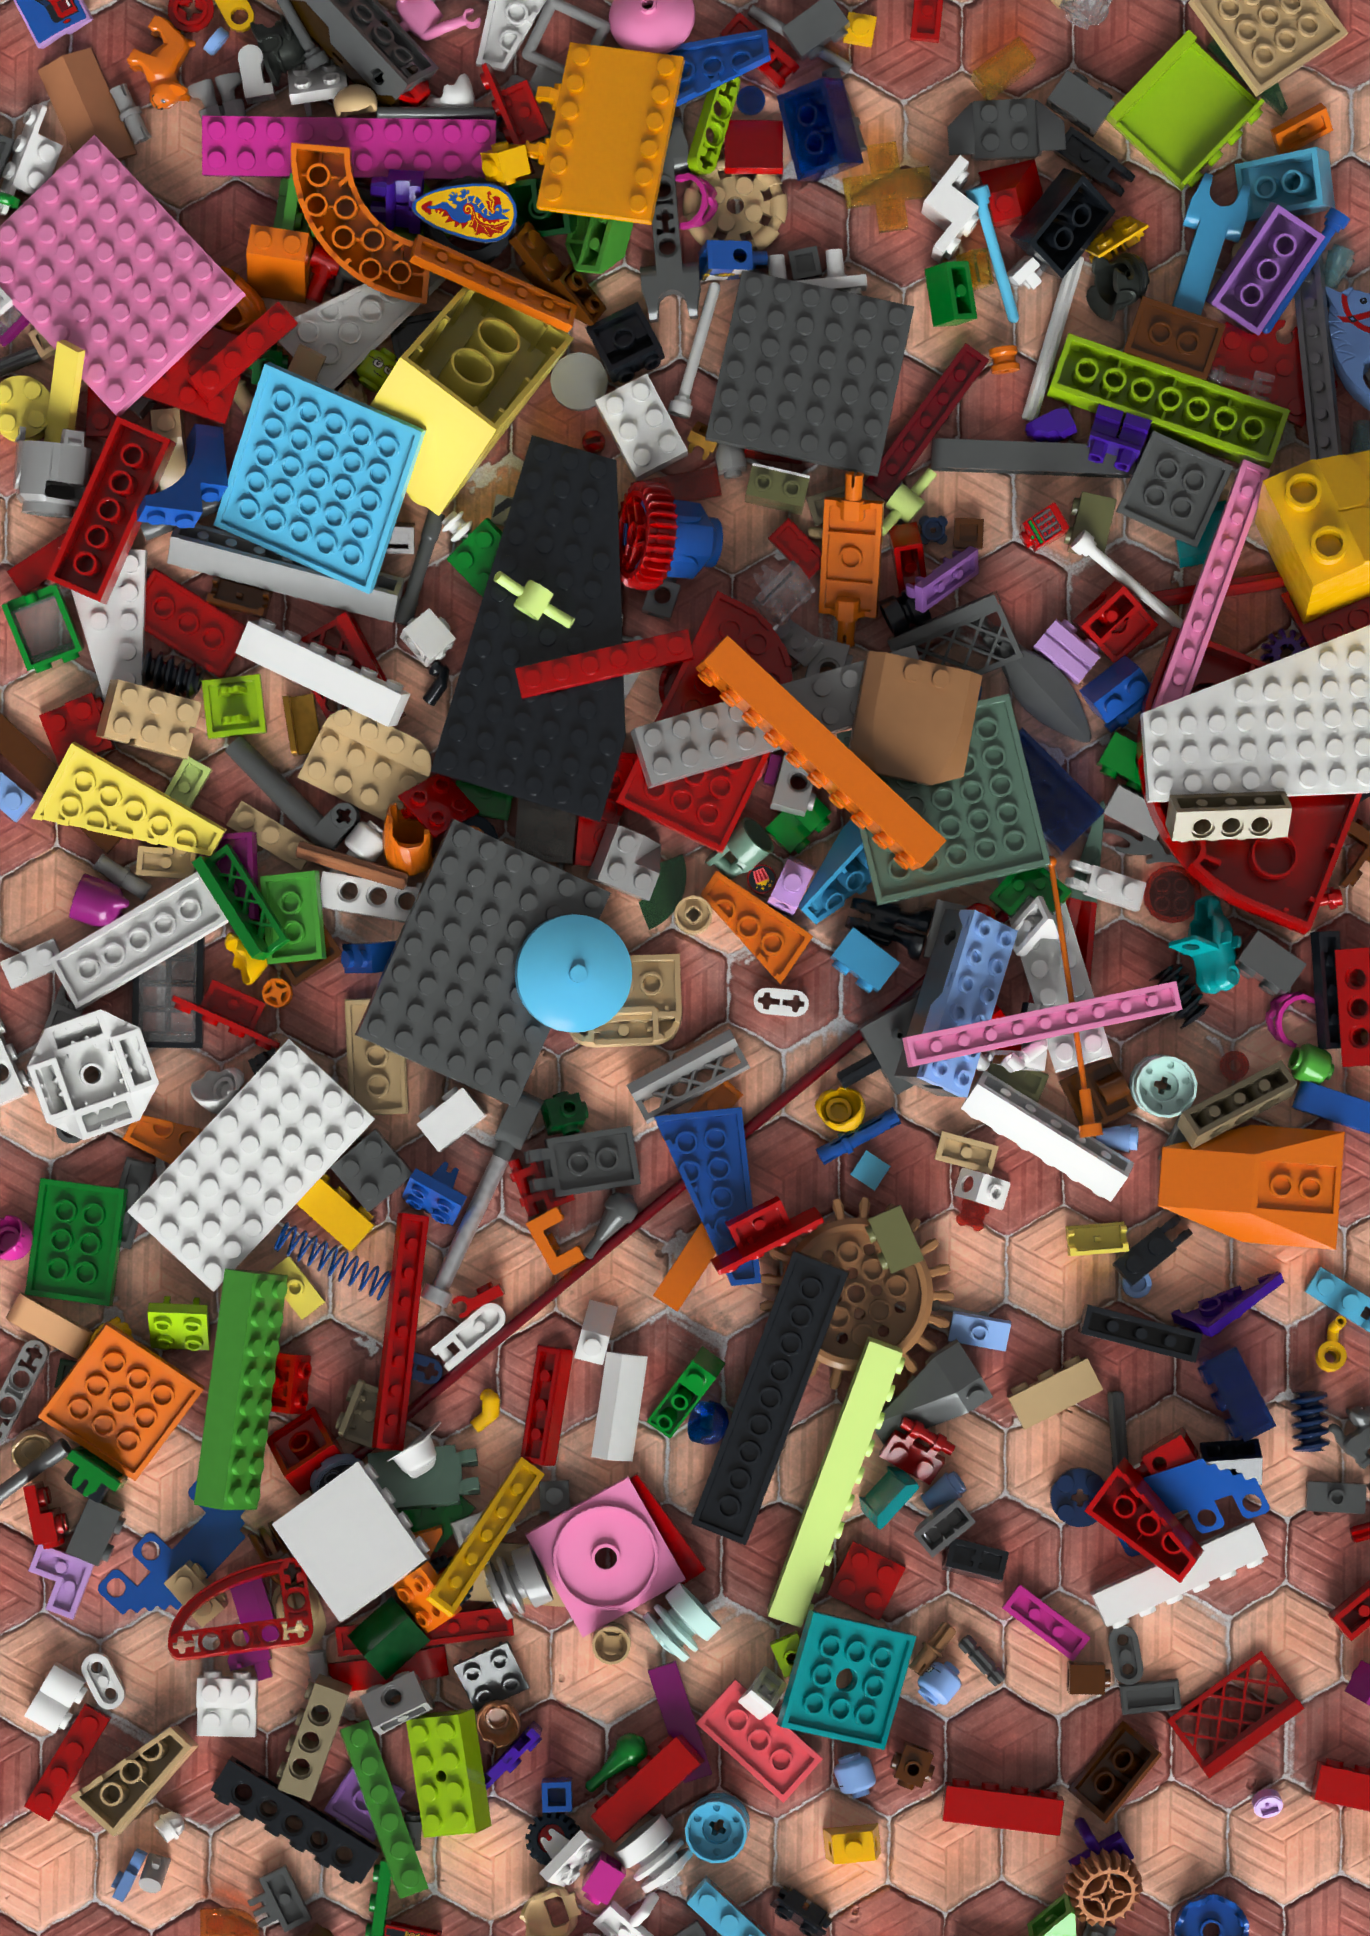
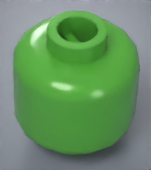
M1309 1043L1296 1047L1288 1061V1067L1291 1069L1292 1076L1299 1081H1308L1320 1085L1325 1080H1329L1334 1072L1331 1054L1327 1050L1320 1049Z

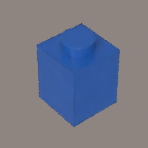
M572 1777L542 1778V1813L572 1812Z

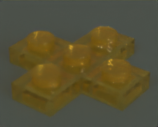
M896 141L867 145L870 174L842 178L846 209L875 205L879 234L907 230L908 220L905 201L927 198L931 193L932 183L929 166L900 170Z

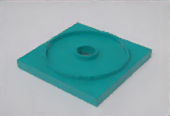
M809 1610L777 1725L787 1729L885 1750L917 1636L911 1633ZM843 1669H850L852 1673L850 1684L845 1688H838L836 1685L837 1675Z

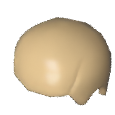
M360 84L349 85L341 89L334 97L333 105L337 118L376 112L378 107L377 97L373 90Z
M25 1430L16 1437L12 1445L11 1457L14 1464L21 1470L54 1444V1441L46 1432L41 1430Z

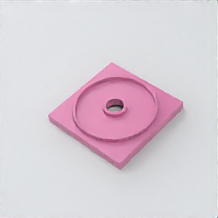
M629 1476L525 1533L526 1538L582 1637L587 1636L667 1591L679 1582L681 1583L686 1580ZM607 1547L614 1550L617 1560L612 1567L601 1568L596 1564L595 1555L599 1549Z

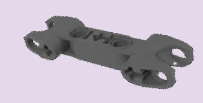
M681 116L673 118L671 137L669 138L660 185L669 186L671 191L665 197H657L652 222L656 265L640 267L642 293L648 308L650 323L658 322L660 302L669 295L682 297L686 301L690 319H698V305L701 292L698 262H682L675 174L691 173L687 164L689 154L688 142L682 128ZM664 214H668L670 219L668 221L670 233H664L661 221ZM666 242H671L676 246V249L672 254L666 255L661 253L660 247Z

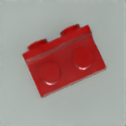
M279 1352L276 1358V1380L273 1384L271 1412L304 1414L309 1402L308 1383L312 1372L311 1356Z

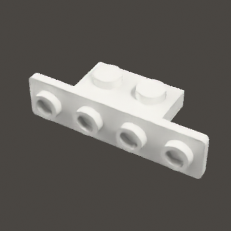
M36 104L26 111L23 119L25 126L22 134L17 136L13 144V151L15 152L12 160L6 164L3 170L2 177L4 181L0 188L1 192L14 196L15 191L18 190L31 196L52 176L63 145L38 134L47 111V106ZM0 203V215H6L10 206Z

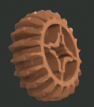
M1102 1848L1099 1855L1091 1851L1090 1857L1087 1859L1080 1856L1081 1863L1079 1865L1071 1864L1073 1872L1065 1874L1067 1882L1063 1884L1065 1894L1071 1897L1070 1902L1072 1907H1074L1075 1916L1082 1923L1087 1921L1088 1924L1094 1926L1098 1922L1102 1927H1104L1107 1921L1115 1925L1116 1918L1118 1917L1126 1920L1125 1912L1134 1911L1133 1903L1140 1902L1139 1893L1143 1892L1142 1876L1137 1871L1136 1864L1124 1853L1119 1855L1114 1849L1108 1854ZM1111 1873H1113V1874H1118V1875H1121V1876H1123V1877H1116V1875H1110V1874H1111Z

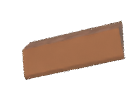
M91 47L62 55L38 70L74 154L95 135L120 162L137 155L125 124L119 118V110L112 94L109 92V87Z

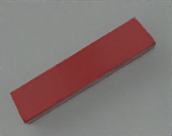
M539 1344L537 1346L520 1456L529 1463L543 1466L556 1465L573 1350Z
M637 1472L630 1477V1480L685 1576L686 1580L681 1582L684 1585L705 1571L706 1566Z

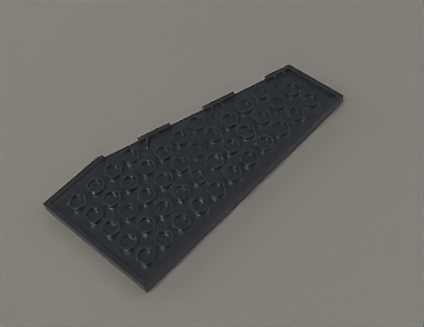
M532 435L433 761L432 773L601 822L626 738L624 676L522 699L515 668L623 644L616 460ZM498 571H502L523 587H525L528 580H532L554 594L549 603L575 618L571 628L565 627L542 613L539 620H535L518 610L513 605L518 597L495 582V574Z

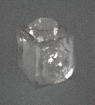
M1062 0L1059 7L1066 11L1065 18L1069 22L1088 30L1090 25H1099L1105 20L1112 0Z

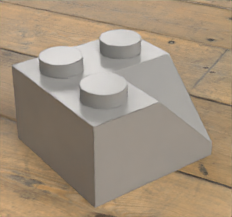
M607 824L587 878L637 899L650 901L660 875L661 844L623 826Z

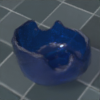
M711 1400L708 1402L699 1401L691 1411L687 1429L689 1439L692 1442L713 1445L724 1437L729 1419L728 1412L722 1404Z

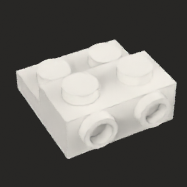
M209 1670L204 1671V1675H199L197 1678L196 1736L256 1737L258 1678L251 1677V1672L235 1671L233 1676H222V1671Z

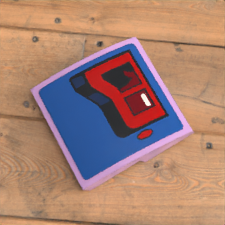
M13 0L37 47L41 49L46 48L65 34H73L94 20L84 0Z

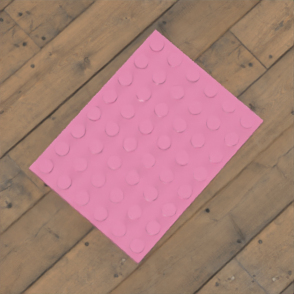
M95 135L0 226V287L12 299V304L55 350L57 341L66 340L85 350L82 379L118 417L129 409L246 296L235 282Z

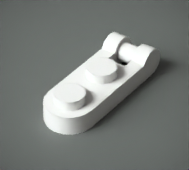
M487 1303L481 1306L430 1350L435 1356L439 1355L445 1362L443 1366L448 1372L451 1371L502 1328L506 1320L504 1309L496 1303ZM452 1342L461 1350L455 1356L447 1348Z

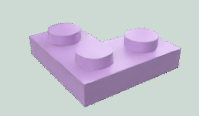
M43 1544L37 1546L28 1571L56 1581L45 1609L73 1620L94 1565L57 1548L44 1549Z

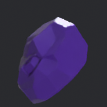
M1066 406L1048 412L1025 426L1027 438H1031L1036 442L1058 443L1078 432Z

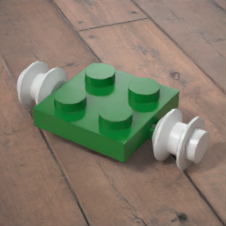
M453 511L442 521L444 525L442 532L450 531L453 534L451 542L460 540L463 542L447 560L483 597L503 532L489 518H486L471 533L473 521L465 522L462 519L463 511L458 514Z

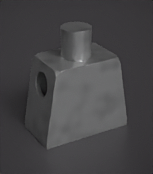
M951 1499L923 1520L916 1527L914 1536L933 1558L975 1524L976 1521L958 1499Z

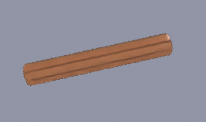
M300 841L296 849L297 858L390 887L404 890L408 883L409 875L405 872L314 844Z

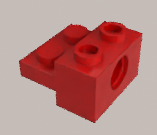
M1116 580L1073 620L1113 664L1124 655L1127 656L1158 626L1129 590Z

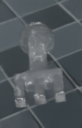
M1221 365L1217 367L1212 366L1208 376V382L1220 386L1225 384L1250 391L1249 396L1269 402L1270 399L1260 396L1259 392L1271 394L1273 387L1262 384V380L1274 382L1275 379L1274 375L1260 371L1254 372L1253 380L1225 373V366Z

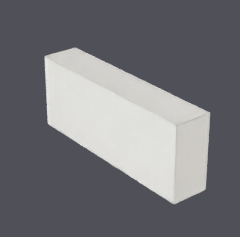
M606 1352L591 1457L633 1462L648 1356Z

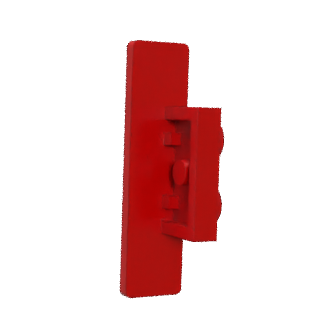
M488 63L482 64L483 73L480 74V78L485 89H491L495 99L491 101L497 117H503L506 127L502 128L507 142L509 144L526 145V140L529 143H533L551 135L529 80L526 79L501 91L491 65ZM528 158L531 171L528 175H532L535 173L530 158Z
M215 979L211 980L200 1005L174 993L171 997V1000L176 1002L174 1008L190 1014L194 1010L202 1014L201 1020L216 1027L219 1022L229 1026V1033L243 1039L245 1034L256 1039L254 1044L270 1051L272 1046L277 1049L280 1047V1041L254 1030L266 1005L261 1000Z
M776 1196L725 1222L736 1247L712 1258L710 1261L719 1275L734 1272L740 1265L750 1260L761 1258L767 1251L777 1246L780 1247L788 1244L800 1234L814 1231L818 1225L824 1223V1219L816 1207H812L789 1219L780 1198Z

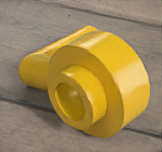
M1344 1316L1336 1317L1328 1325L1327 1340L1315 1353L1316 1363L1324 1371H1337L1346 1362V1350L1338 1342L1339 1331L1347 1323ZM1326 1353H1330L1334 1357L1333 1362H1328L1325 1359Z

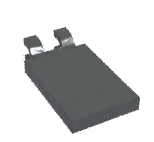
M631 1126L549 1138L544 1140L545 1148L524 1152L525 1164L543 1161L546 1178L528 1181L530 1193L552 1189L553 1198L641 1184Z

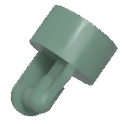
M745 817L736 824L723 853L712 852L705 863L708 866L714 864L727 878L734 879L740 874L751 871L773 852V842L759 823ZM729 851L737 858L733 863H730L724 857Z

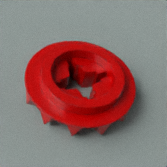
M169 0V19L176 28L185 33H198L203 28L208 27L214 17V4L212 0H195V7L201 13H193L189 21L187 12L182 8L190 7L193 0Z

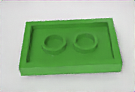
M313 870L260 876L261 894L290 938L289 942L267 957V964L327 959L319 871ZM265 926V942L267 946H270L279 939V936L274 928Z

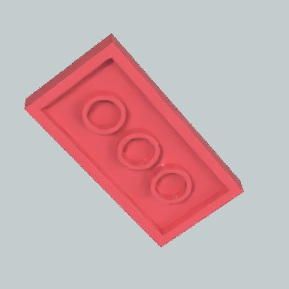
M735 1678L696 1721V1724L784 1803L823 1760V1757L792 1729L778 1726V1717L773 1712L759 1720L744 1708L738 1700L748 1689Z

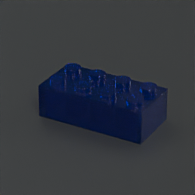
M1022 727L1018 732L1044 838L1062 856L1103 816L1105 810Z

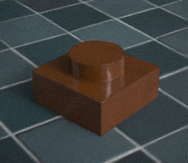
M954 518L953 548L966 549L972 546L977 549H983L984 519Z

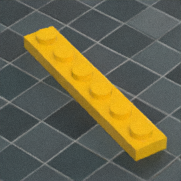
M523 1457L517 1459L426 1598L427 1601L449 1617L455 1613L545 1475Z

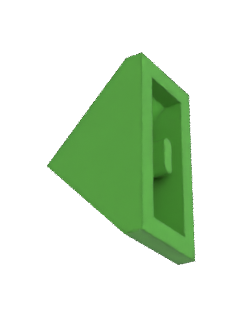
M1065 1893L1062 1894L1027 1924L1029 1936H1076V1917L1074 1907H1072L1070 1902L1071 1897Z

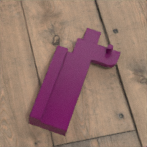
M264 1577L230 1589L240 1623L276 1619ZM268 1626L263 1629L262 1637L267 1642L278 1639L279 1632L275 1627ZM243 1631L246 1643H248L249 1635ZM270 1649L236 1653L228 1656L227 1662L230 1672L254 1665L258 1681L273 1677L269 1660L272 1659Z

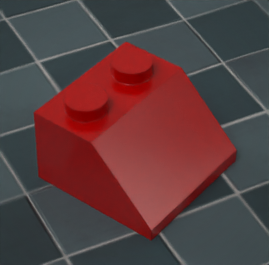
M312 1407L270 1435L267 1439V1444L281 1472L300 1496L311 1489V1475L315 1469L317 1471L322 1466L321 1462L334 1455L344 1454L340 1444L315 1407Z

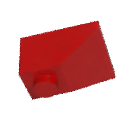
M1035 159L978 172L980 185L988 184L991 193L988 208L994 229L1020 223L1043 195Z

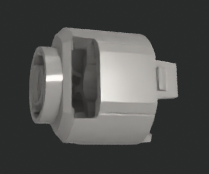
M20 426L18 428V436L15 439L17 445L13 489H16V498L23 504L22 513L45 517L72 518L73 508L77 509L90 478L92 449L84 447V432L63 429L60 443L25 440L26 427Z

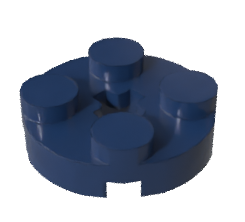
M1078 1467L1066 1470L1057 1478L1050 1490V1503L1053 1511L1060 1520L1073 1527H1087L1097 1521L1084 1511L1105 1482L1099 1475L1087 1468ZM1077 1489H1082L1083 1494L1088 1495V1499L1083 1501L1081 1506H1077V1502L1071 1499L1072 1495L1077 1494Z

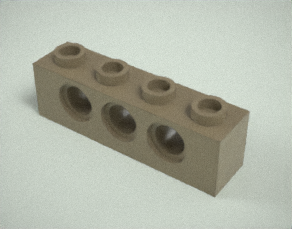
M1285 791L1170 795L1165 825L1171 840L1179 842L1288 837L1292 806Z
M1280 1060L1183 1111L1177 1126L1191 1148L1194 1149L1292 1097L1297 1082L1283 1061Z
M322 1674L318 1675L315 1683L309 1682L304 1698L309 1700L306 1709L300 1708L294 1724L300 1727L296 1736L291 1734L285 1749L286 1752L290 1753L288 1761L281 1762L276 1778L281 1779L278 1790L308 1801L312 1800L352 1685ZM322 1705L327 1708L329 1713L325 1715L319 1714L315 1706ZM314 1732L318 1735L319 1740L311 1741L306 1737L305 1733ZM300 1758L305 1759L310 1766L306 1768L301 1767L297 1764L296 1760Z

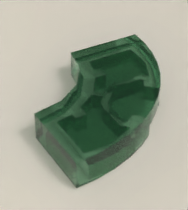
M683 854L660 863V875L650 901L641 900L639 902L649 930L667 920L683 897L686 886V865Z

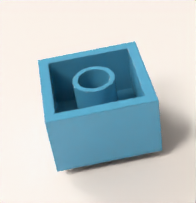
M854 927L830 957L834 960L832 966L845 976L848 972L858 979L855 984L868 994L872 990L877 993L900 964L899 961Z

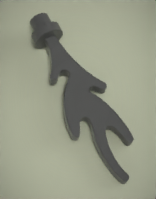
M1103 829L1104 833L1118 835L1130 843V847L1116 846V851L1131 855L1152 854V858L1146 860L1147 864L1157 862L1179 863L1172 852L1169 855L1165 853L1164 848L1157 839L1153 840L1141 834L1144 839L1143 841H1138L1122 831Z

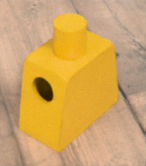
M878 1823L823 1828L825 1858L832 1864L875 1861L881 1854Z

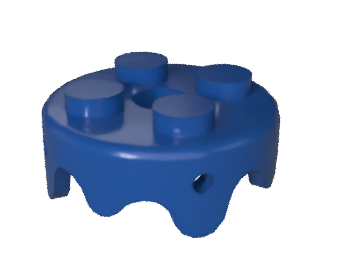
M1206 1893L1190 1899L1180 1909L1174 1924V1936H1204L1203 1928L1208 1923H1215L1219 1926L1217 1936H1248L1250 1928L1249 1922L1241 1908L1228 1897L1215 1893Z

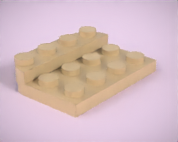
M342 709L330 715L324 722L298 778L385 821L390 804L397 803L399 810L403 808L404 804L398 798V795L428 779L432 762L428 749L417 738L392 726L387 727L352 709Z
M680 954L630 955L632 982L628 997L622 1008L611 1020L598 1028L585 1032H568L573 1041L586 1047L597 1048L654 1046L674 1039L682 1021Z

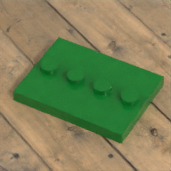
M40 1178L25 1295L113 1306L128 1189Z

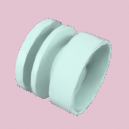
M1154 1054L1145 1057L1135 1065L1129 1077V1089L1136 1105L1145 1112L1157 1117L1172 1118L1181 1115L1183 1111L1191 1107L1197 1096L1198 1083L1194 1071L1186 1062L1173 1056ZM1163 1077V1082L1167 1084L1166 1089H1160L1158 1093V1088L1154 1086L1155 1081H1161Z
M679 1582L665 1595L672 1608L667 1611L659 1604H656L653 1608L661 1618L658 1620L651 1613L647 1612L643 1619L649 1626L651 1634L661 1646L685 1663L690 1656L683 1648V1645L686 1644L692 1651L696 1652L698 1646L692 1637L697 1634L702 1639L708 1641L721 1629V1626L704 1605Z

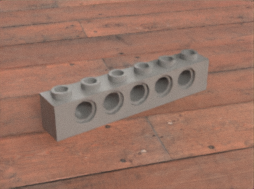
M816 637L825 646L808 664L805 677L820 673L822 667L827 666L835 669L851 664L853 655L848 654L850 645ZM785 752L770 809L804 817L806 810H813L816 794L811 793L813 784L807 779L809 774L801 766L797 769L791 765L785 758L787 755ZM794 777H800L805 781L806 787L801 790L794 789L790 784V780Z

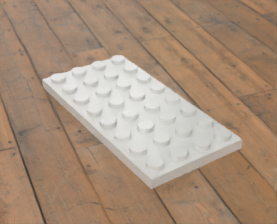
M288 1039L127 1212L214 1292L223 1283L225 1269L235 1270L368 1128L375 1118L291 1039Z

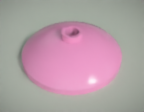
M613 0L609 11L611 33L618 45L628 50L667 54L675 50L687 39L695 22L693 0ZM652 4L651 8H644L645 6Z

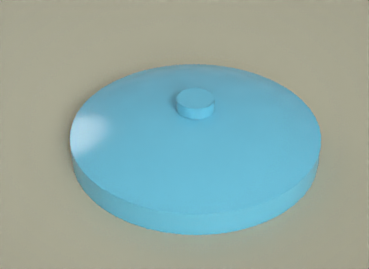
M561 915L543 922L527 936L517 955L515 984L523 1005L540 1023L558 1031L585 1032L602 1026L619 1012L631 988L632 964L623 940L610 926L590 916Z

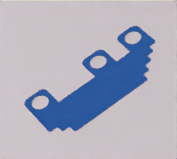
M1203 1458L1143 1478L1173 1514L1187 1510L1196 1529L1200 1533H1208L1224 1526V1519L1214 1500L1232 1495L1242 1516L1248 1519L1266 1514L1270 1509L1257 1479L1246 1480L1241 1473L1232 1475L1230 1469L1219 1470L1216 1464L1207 1465ZM1253 1494L1259 1497L1262 1505L1258 1511L1251 1512L1243 1506V1498L1246 1495ZM1203 1509L1211 1510L1216 1515V1523L1212 1526L1202 1525L1198 1520V1513ZM1118 1537L1128 1556L1140 1555L1138 1551L1130 1548L1126 1542Z
M197 1481L188 1491L189 1497L193 1501L195 1499ZM200 1506L206 1514L173 1549L167 1546L156 1534H146L133 1548V1555L151 1573L136 1586L120 1570H113L99 1584V1593L121 1614H125L129 1609L138 1613L143 1607L148 1611H152L156 1606L165 1610L169 1605L178 1610L182 1604L165 1586L164 1582L189 1560L193 1564L198 1563L207 1573V1579L245 1539V1535L240 1531L245 1524L241 1519V1515L245 1510H220ZM153 1541L159 1545L160 1555L157 1559L147 1560L142 1556L141 1549L146 1542ZM119 1578L125 1583L126 1590L122 1596L112 1597L107 1592V1584L111 1579Z

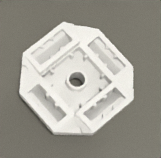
M101 1009L44 1028L26 1066L46 1123L82 1140L140 1121L152 1095L159 1085L140 1027ZM89 1066L96 1067L99 1073L97 1080L93 1083L86 1082L83 1076L85 1069Z

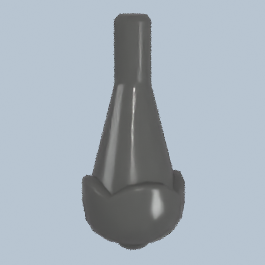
M615 1192L605 1201V1210L594 1237L583 1251L584 1256L592 1259L608 1238L626 1223H631L638 1213V1207L630 1193Z

